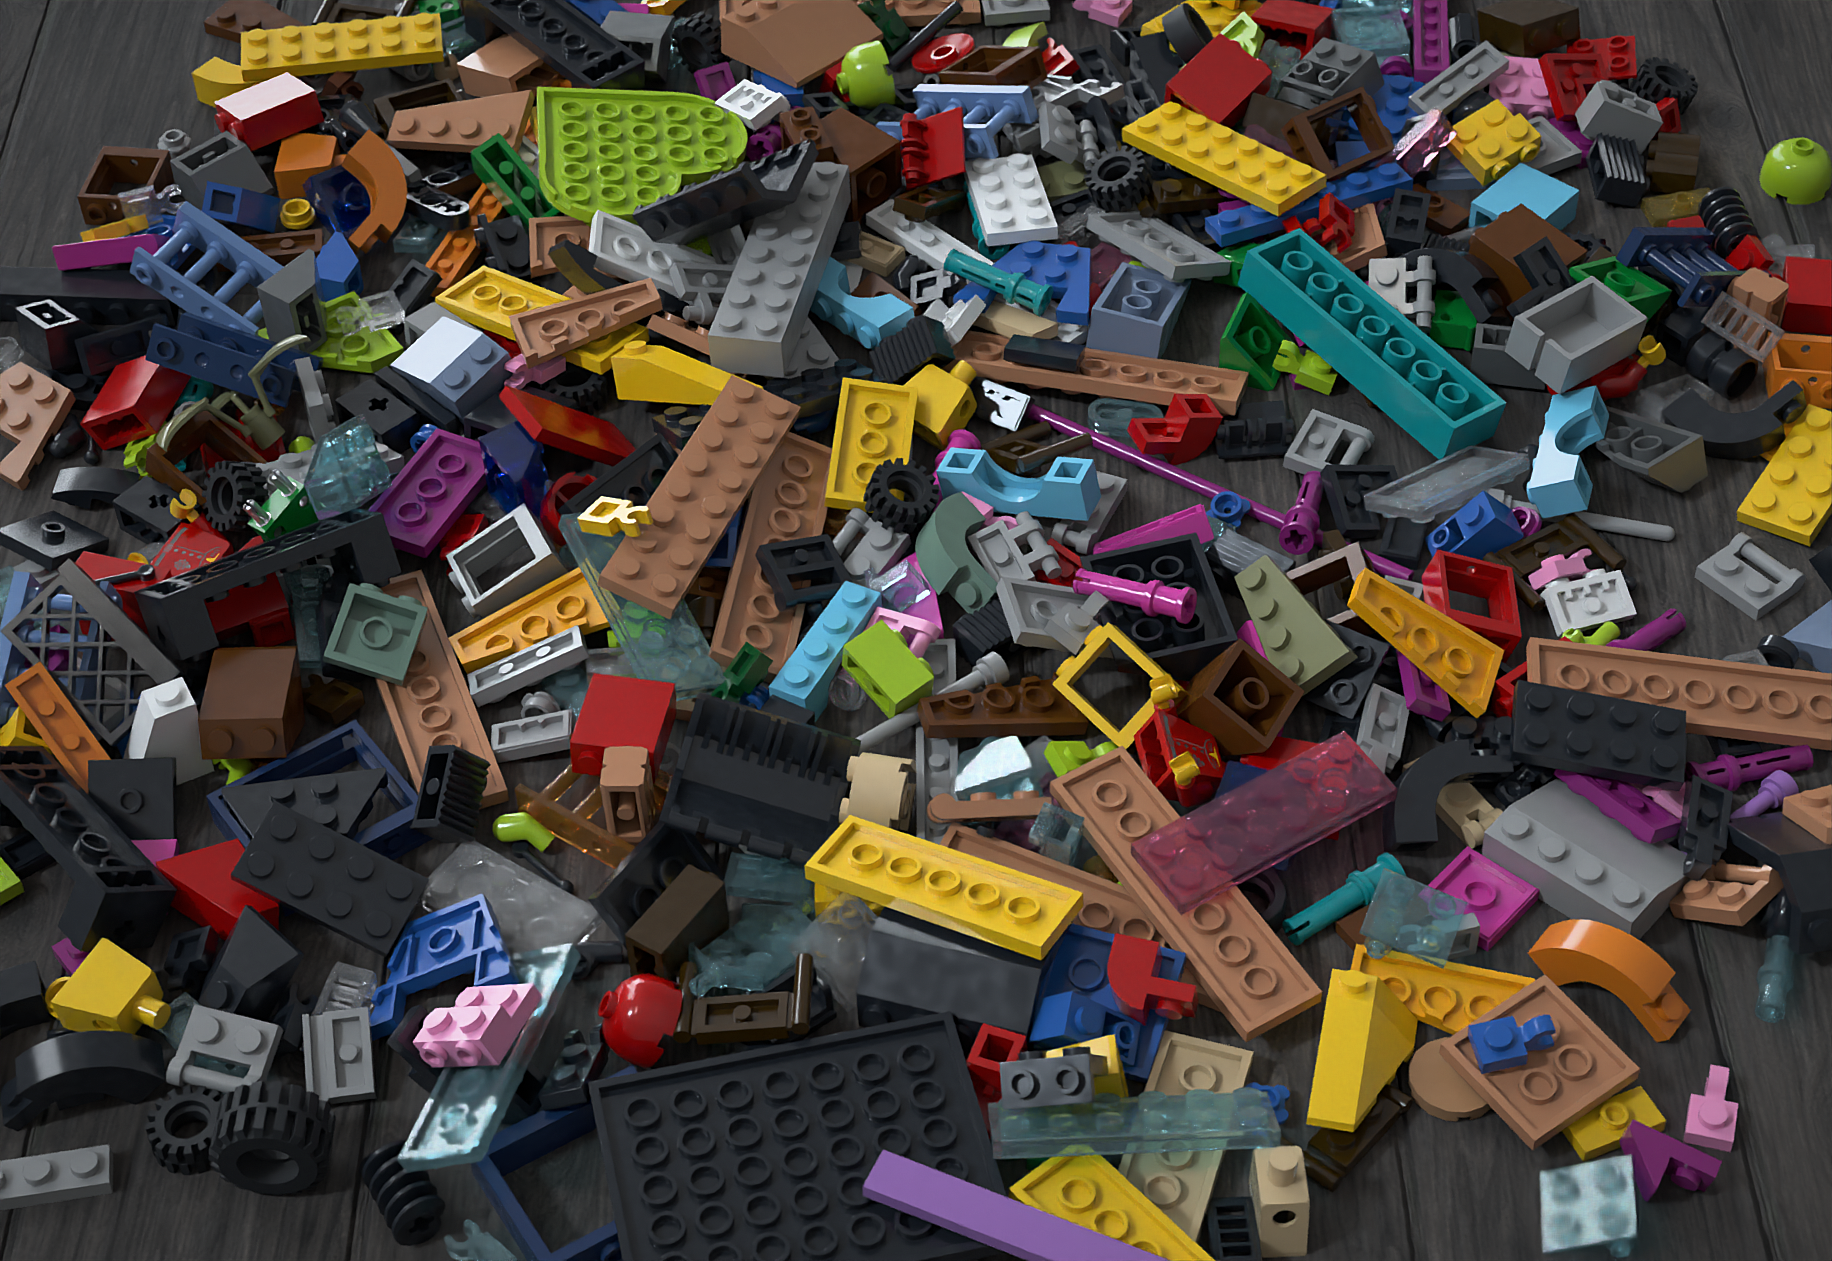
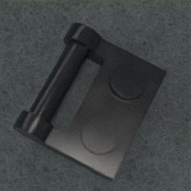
M828 534L763 544L759 546L755 553L774 592L775 605L781 612L794 610L796 605L833 599L845 581L853 583ZM828 576L832 583L799 589H793L791 585L793 582Z

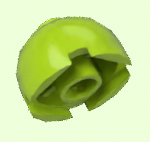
M869 41L853 47L846 53L842 61V73L836 76L840 93H847L850 101L863 109L874 110L881 103L889 105L895 103L893 75L888 76L885 65L889 64V60L880 41Z
M1792 138L1779 142L1767 153L1759 177L1761 188L1775 199L1776 194L1787 197L1786 203L1811 204L1824 198L1825 192L1829 191L1832 182V161L1829 153L1821 145L1808 138Z

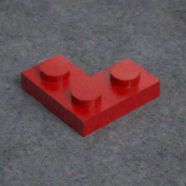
M1546 53L1538 60L1556 121H1577L1575 113L1587 97L1585 91H1591L1597 81H1609L1601 54Z

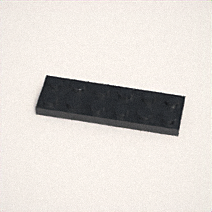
M841 359L829 368H810L803 370L801 376L790 379L781 377L771 379L767 382V385L763 386V389L800 406L801 409L797 418L800 419L838 408L843 377L887 384L888 381L887 378L860 364L855 359ZM701 404L687 408L682 406L668 408L664 411L663 415L652 417L654 432L657 434L660 432L668 442L682 451L712 405Z

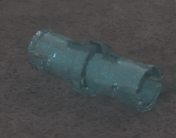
M1774 935L1772 940L1770 938L1767 939L1764 965L1758 969L1756 981L1759 985V994L1754 1012L1759 1019L1766 1022H1778L1779 1018L1781 1020L1784 1018L1786 996L1794 983V974L1791 971L1795 952L1789 949V937Z

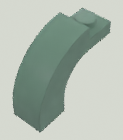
M958 492L945 498L933 512L917 536L915 550L922 573L936 593L940 595L949 592L967 613L973 614L975 610L979 611L981 607H985L987 603L998 596L996 591L998 583L976 561L967 547L969 544L968 536L976 533L986 521V518L962 492Z

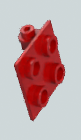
M1616 35L1611 38L1592 40L1579 39L1576 42L1567 44V54H1601L1609 80L1637 78L1635 35Z
M960 106L921 120L917 119V115L914 113L903 115L900 127L902 128L904 139L900 143L901 147L904 148L901 150L904 163L902 176L906 179L907 190L966 172L963 107Z

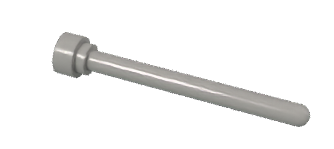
M1489 488L1488 494L1510 509L1520 506L1531 508L1541 517L1536 504L1532 505L1529 502L1511 500L1512 496L1505 495V490ZM1583 511L1573 512L1591 529L1660 541H1671L1675 536L1674 529L1666 525ZM1568 514L1544 519L1541 517V520L1556 523L1563 521Z
M991 652L977 660L972 673L931 696L965 689L972 692L979 687L985 689L986 685L1003 684L1009 680L1008 667L1000 655ZM918 703L855 738L861 740L857 756L919 722L920 719L917 714Z

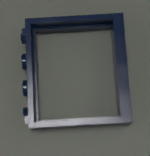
M356 720L289 753L287 757L279 758L222 787L327 775L356 760L364 770L386 767L388 785L385 789H380L399 812L356 834L353 841L394 860L434 839L429 837V835H423V833L411 829L418 795ZM222 788L206 795L214 824L227 841L238 838L244 849H246L251 840L237 823V815L224 804L221 793ZM278 904L279 910L284 915V917H287L295 913L294 911Z
M631 1065L607 1078L638 1072ZM591 1098L589 1102L549 1111L542 1110L467 1148L473 1176L527 1261H623L615 1220L550 1253L502 1178L596 1129Z

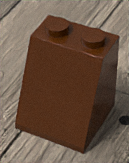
M840 107L820 121L833 145L834 163L849 165L851 201L844 219L846 222L859 221L862 224L861 217L863 213L875 209L902 186L900 140Z
M1522 203L1508 212H1502L1495 221L1486 227L1478 228L1469 239L1470 248L1468 253L1483 260L1498 275L1499 279L1489 288L1493 289L1502 299L1503 305L1501 307L1512 323L1514 319L1506 307L1532 290V287L1514 261V256L1545 236L1548 237L1568 270L1570 267L1584 264L1588 250Z
M1240 638L1191 679L1185 688L1188 694L1176 706V711L1182 720L1211 733L1215 737L1220 756L1260 753L1269 749L1305 691Z
M298 646L215 648L198 718L202 760L287 757L305 724Z

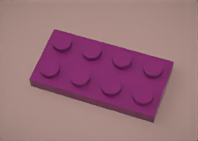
M436 428L368 511L383 514L394 548L427 558L504 462L503 449Z

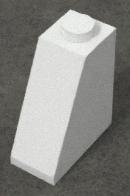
M183 677L141 692L123 758H176L177 785L214 771L211 759L202 760L198 725L199 715L196 704Z

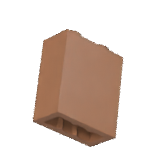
M508 34L499 36L456 64L465 93L481 98L531 90L535 97L537 87H550L559 78H564L559 72Z

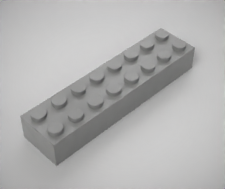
M814 162L794 203L755 218L708 333L711 366L725 372L785 377L851 201L849 165L832 162Z

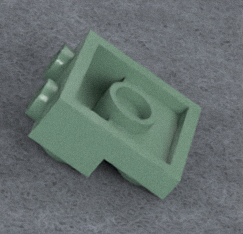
M350 583L325 650L323 661L402 686L427 619L428 607L422 606V603L413 597L399 596V598L384 594L379 587L372 584L361 583L358 586Z

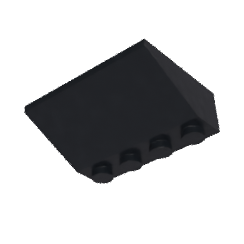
M1196 532L1080 557L1082 569L1144 584H1147L1149 581L1158 580L1163 581L1165 586L1182 590L1185 587L1195 589L1197 594L1196 609L1192 619L1187 624L1179 623L1176 617L1158 614L1155 617L1149 616L1142 611L1141 607L1110 600L1099 612L1101 614L1099 618L1102 627L1108 622L1117 626L1167 674H1170L1173 679L1191 681L1198 672L1238 640ZM1113 641L1110 643L1109 647L1118 672L1150 676Z

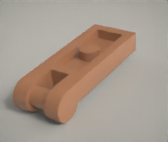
M1037 790L1013 792V799H997L995 792L970 794L971 801H955L951 795L941 793L935 796L926 808L929 820L937 824H949L952 821L956 823L1038 820L1046 819L1052 815L1051 797H1039V791Z

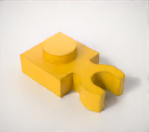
M143 214L80 232L83 242L119 238L150 227L146 215Z
M603 496L577 518L582 532L605 537H613L620 531H624L629 537H638L641 534L638 524L651 525L653 523L649 508L645 506L633 507L632 501Z

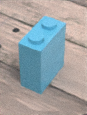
M1520 162L1471 202L1468 228L1477 225L1484 228L1495 221L1502 212H1508L1522 203L1561 231L1575 219L1579 190Z

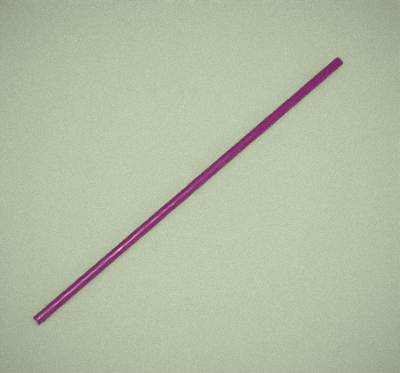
M1034 404L1028 415L1029 419L1038 423L1046 420L1051 429L1070 437L1088 432L1093 440L1092 447L1210 499H1213L1214 496L1221 492L1230 491L1153 456L1142 454L1137 449ZM1239 495L1241 499H1246L1250 503L1251 509L1246 515L1280 530L1285 525V514ZM1318 529L1314 534V545L1322 548L1324 531ZM1364 549L1372 560L1375 572L1385 576L1388 575L1412 581L1414 577L1413 570Z

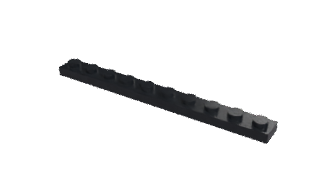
M1101 44L1069 51V54L1080 66L1075 72L1082 83L1088 79L1099 80L1100 87L1111 88L1113 82L1123 84L1125 97L1111 104L1124 109L1129 124L1146 115ZM1139 149L1152 174V181L1187 178L1183 170ZM1209 210L1166 214L1176 230L1210 250L1218 253L1227 248V246L1220 247L1205 231V218L1212 216Z

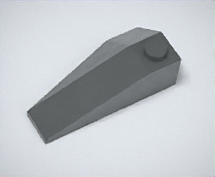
M1606 406L1609 419L1605 436L1592 445L1619 466L1653 484L1680 493L1691 489L1693 485L1708 477L1703 435Z

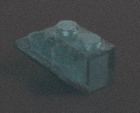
M363 413L351 418L319 438L303 483L318 520L356 509L392 486L389 468L379 454L375 444L374 432L366 423Z

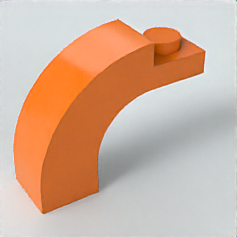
M370 129L351 148L341 164L364 185L371 202L370 215L347 240L355 255L361 250L367 254L378 239L385 244L387 243L402 219L407 201V184L399 160L390 147Z
M1582 919L1558 922L1550 925L1528 952L1541 971L1556 986L1575 981H1584L1599 985L1615 994L1629 1007L1657 1043L1669 1040L1691 1011L1669 983L1676 973L1670 965L1649 946L1613 926Z

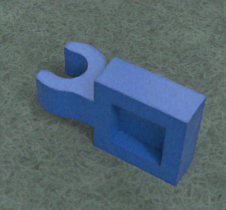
M1550 1015L1534 1017L1520 1027H1517L1514 1016L1468 1026V1038L1482 1074L1525 1065L1528 1058L1527 1051L1544 1050L1554 1046L1551 1034H1555L1556 1030Z

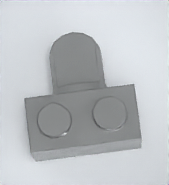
M1607 80L1596 82L1575 113L1580 131L1586 138L1594 141L1597 134L1602 132L1603 136L1609 134L1610 137L1615 135L1616 138L1622 137L1623 140L1626 138L1629 141L1634 139L1640 155L1663 124L1655 103L1642 99L1636 93L1625 90Z

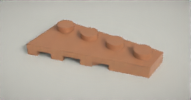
M531 90L396 111L387 142L393 148L471 152L497 133H500L518 154L535 97Z

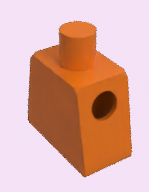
M294 133L282 139L274 170L280 199L332 194L337 190L340 175H352L341 166L347 154L340 153L336 137Z

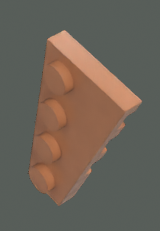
M570 216L529 218L531 278L560 271L549 257L548 252L552 246L566 239L589 251L591 227L583 221Z
M648 278L511 315L509 320L528 369L663 310L661 297L652 279Z

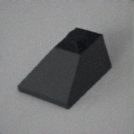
M245 905L211 965V969L203 980L199 1002L207 1008L267 1022L305 954L252 906Z

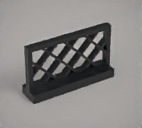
M69 558L57 569L61 574L16 615L1 632L33 665L38 662L43 664L72 706L111 746L115 747L131 732L137 711L136 709L133 712V706H138L140 700L133 699L134 677H151L158 685L183 677L187 685L191 679L79 565ZM65 588L72 596L71 614H51L52 599ZM80 605H81L88 613H80ZM43 608L42 614H37ZM79 620H96L100 624L99 642H78ZM28 621H42L41 643H25L16 633ZM50 621H71L70 642H49ZM108 633L116 642H107ZM123 648L127 652V670L106 671L107 649ZM49 649H69L68 671H52L48 667ZM78 649H99L97 671H77ZM32 650H40V658ZM135 661L144 670H135ZM105 677H126L125 699L104 700ZM59 678H68V687ZM76 678H97L96 700H80L75 695ZM87 706H96L95 715ZM104 706H125L124 722L111 732L103 724Z

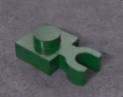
M865 0L858 5L867 17L883 32V39L880 40V43L886 54L894 51L909 38L910 30L894 7L887 10L885 0Z
M745 642L723 673L726 680L713 691L711 696L739 704L744 692L750 695L752 690L765 680L768 668L773 660L748 642Z

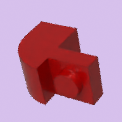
M1174 394L1165 418H1132L1127 431L1142 454H1163L1169 464L1179 465L1194 459L1211 444L1223 417L1207 394Z
M1115 933L1108 959L1107 972L1114 1001L1122 1013L1141 1022L1142 1025H1146L1150 1009H1154L1158 1015L1169 1019L1178 1020L1182 1016L1195 1018L1199 1002L1196 985L1158 978L1163 959L1160 942Z
M983 1023L968 1057L967 1067L989 1139L996 1141L999 1126L1004 1125L1009 1112L1002 1105L999 1063L1018 1061V1053L1028 1052L1027 1036Z

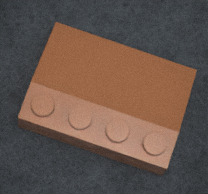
M752 0L721 17V53L795 88H799L843 61L846 53L853 47L865 42L883 39V32L852 0Z

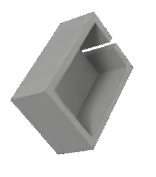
M1590 276L1516 316L1505 352L1526 369L1531 370L1535 368V376L1560 395L1635 353L1648 318L1594 276Z

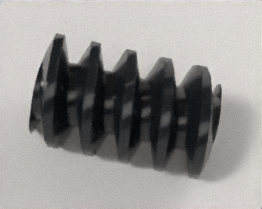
M1727 186L1719 187L1703 197L1698 206V215L1702 218L1705 228L1716 235L1712 241V246L1719 257L1725 260L1747 234L1757 236L1762 243L1761 237L1758 235L1757 229L1751 217H1749L1748 210L1745 208L1744 202L1736 189Z
M407 1140L394 1141L372 1151L361 1162L359 1173L362 1175L364 1184L369 1188L371 1197L376 1201L379 1212L384 1216L387 1227L391 1229L394 1240L400 1245L413 1246L432 1239L439 1231L442 1224L440 1217L446 1207L443 1198L438 1196L435 1184L430 1182L428 1171L422 1168V1160L415 1155L413 1144Z

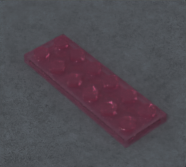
M1343 731L1131 844V855L1180 915H1183L1396 799L1397 788L1354 740Z

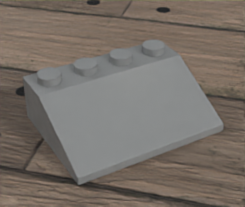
M1558 778L1511 804L1484 832L1482 855L1539 889L1538 899L1572 920L1582 919L1604 923L1618 928L1638 940L1669 907L1668 903L1682 891L1683 886L1693 880L1683 875V863L1687 856L1686 854L1662 840L1652 844L1638 840L1632 835L1631 830L1616 819L1602 814L1598 806L1584 796L1572 792L1567 784Z

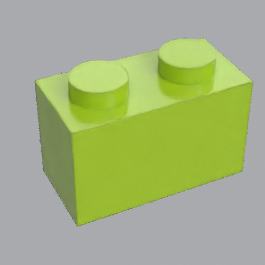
M882 619L843 645L842 667L889 719L919 703L920 698L932 695L934 672L931 666L923 658H917L908 649V644L903 635L896 629L891 630Z

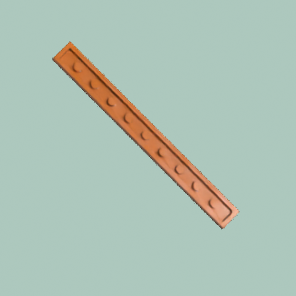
M559 78L550 87L571 88V82ZM528 119L524 136L537 146L531 123ZM482 183L468 203L472 224L460 231H449L425 265L442 277V281L430 296L437 297L461 281L482 251V249H478L473 234V229L478 228L477 215L485 213L489 223L504 219L508 213L484 183Z

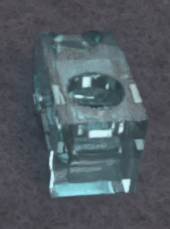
M1044 802L1029 833V842L1040 846L1038 854L1072 866L1076 855L1082 848L1085 817Z

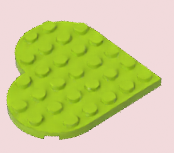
M537 87L538 163L541 191L545 198L559 211L583 221L590 227L592 218L597 210L639 226L632 217L637 206H648L655 203L658 197H664L668 193L672 196L681 192V186H691L694 182L701 184L710 180L712 175H718L721 171L727 173L737 169L745 158L747 131L744 124L734 112L729 111L727 114L719 107H716V101L680 92Z

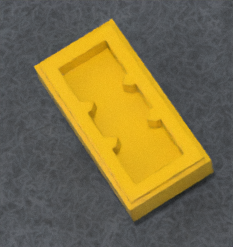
M1642 1086L1607 1099L1563 1129L1562 1132L1582 1161L1585 1162L1620 1148L1619 1141L1633 1119L1659 1132L1664 1130L1666 1120Z

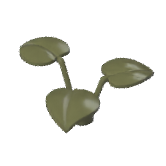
M295 334L281 340L248 373L262 402L263 409L258 405L249 409L237 396L239 392L229 389L228 392L218 396L211 404H208L209 400L205 397L172 418L158 433L156 438L157 444L167 452L168 445L175 433L192 416L208 411L211 415L216 416L240 431L245 438L250 436L261 450L269 447L285 433V430L273 417L276 411L269 403L261 384L260 376L270 361L277 355L297 344L311 342L308 336ZM234 402L244 413L240 418L244 425L219 409L232 406Z

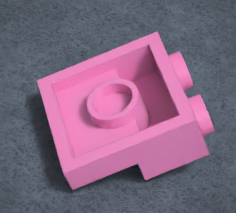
M1505 56L1509 60V69L1489 83L1488 94L1495 100L1498 99L1513 116L1521 113L1526 120L1538 116H1543L1546 120L1554 118L1555 114L1539 65V59Z
M534 984L467 987L457 997L454 1007L435 1008L425 1018L423 1027L414 1039L413 1044L420 1051L421 1058L431 1065L432 1068L499 1065L539 1003L542 995Z

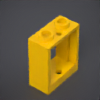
M1108 622L1104 627L1099 625L1089 633L1084 640L1086 647L1076 658L1070 656L1061 664L1056 671L1059 677L1052 685L1118 747L1123 746L1129 754H1133L1137 750L1134 735L1155 712L1151 698L1120 731L1072 685L1112 641L1153 679L1167 673L1117 626ZM1174 680L1178 697L1172 700H1174L1176 707L1188 692Z

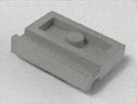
M361 1007L329 1011L317 1016L302 1015L306 1090L319 1095V1100L330 1102V1104L376 1098L369 1008Z

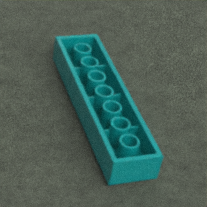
M1298 228L1247 251L1237 285L1245 292H1249L1261 306L1441 462L1494 436L1507 402L1302 229Z

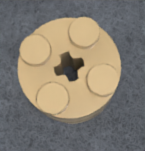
M863 752L860 757L851 756L847 767V781L852 782L849 798L842 799L839 823H843L849 815L897 831H908L916 784L908 783V772L916 773L915 760Z

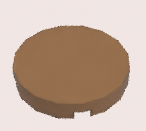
M1448 1038L1430 1041L1418 1049L1409 1064L1408 1083L1415 1103L1424 1111L1445 1121H1458V1117L1465 1118L1470 1116V1120L1479 1118L1491 1109L1484 1099L1439 1054L1440 1044Z

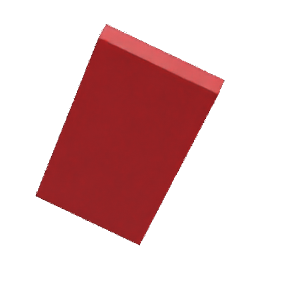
M507 385L499 395L500 400L536 441L614 467L636 450L611 422Z

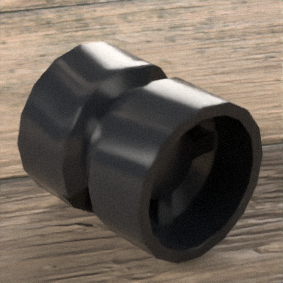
M1709 332L1702 336L1690 350L1685 362V369L1688 373L1701 382L1708 381L1709 387L1727 400L1736 399L1749 388L1756 377L1759 367L1756 359L1743 350L1734 348V344L1716 332Z

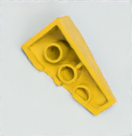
M645 341L626 343L624 349L611 357L618 399L713 405L733 375L664 346L646 345ZM735 376V377H737V378H739V379H742V380H744V381H746V382H748V383H750V384H752V385H754V386H757V387L763 389V386H760V385H758V384H755V383H753V382H750V381H748V380H745V379H743V378H740V377H738V376Z
M1332 969L1307 1115V1125L1354 1132L1376 1103L1377 1095L1384 1085H1390L1396 1077V1070L1403 1061L1407 1062L1413 1055L1418 1019L1378 976L1363 974L1356 970Z

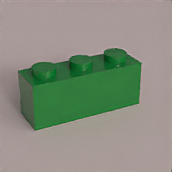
M497 133L471 151L473 171L511 216L519 215L528 236L529 218L564 216L563 212L555 208L545 198L540 188L539 179L500 133Z

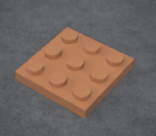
M1545 974L1440 1044L1439 1054L1532 1151L1638 1079L1640 1068ZM1550 1015L1556 1030L1555 1034H1551L1554 1041L1553 1047L1544 1050L1527 1051L1528 1058L1525 1065L1484 1074L1481 1073L1468 1038L1469 1025L1514 1016L1517 1027H1520L1534 1017Z

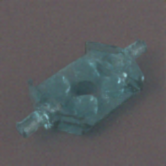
M802 896L793 905L788 906L782 904L743 903L742 920L705 948L699 950L694 942H690L689 962L697 964L699 974L689 982L691 992L701 997L714 986L721 989L724 987L737 988L746 992L752 990L759 991L765 988L796 963L797 955L809 953L818 946V927L806 917L815 910L813 899L811 897L806 899V896Z

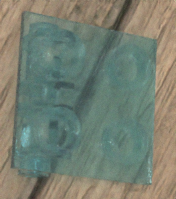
M1384 868L1359 932L1367 936L1364 942L1367 954L1374 959H1381L1384 955L1389 954L1393 947L1444 969L1467 902Z
M1632 1154L1540 1171L1544 1255L1605 1244L1615 1257L1623 1258L1630 1255V1250L1635 1246V1238H1638Z

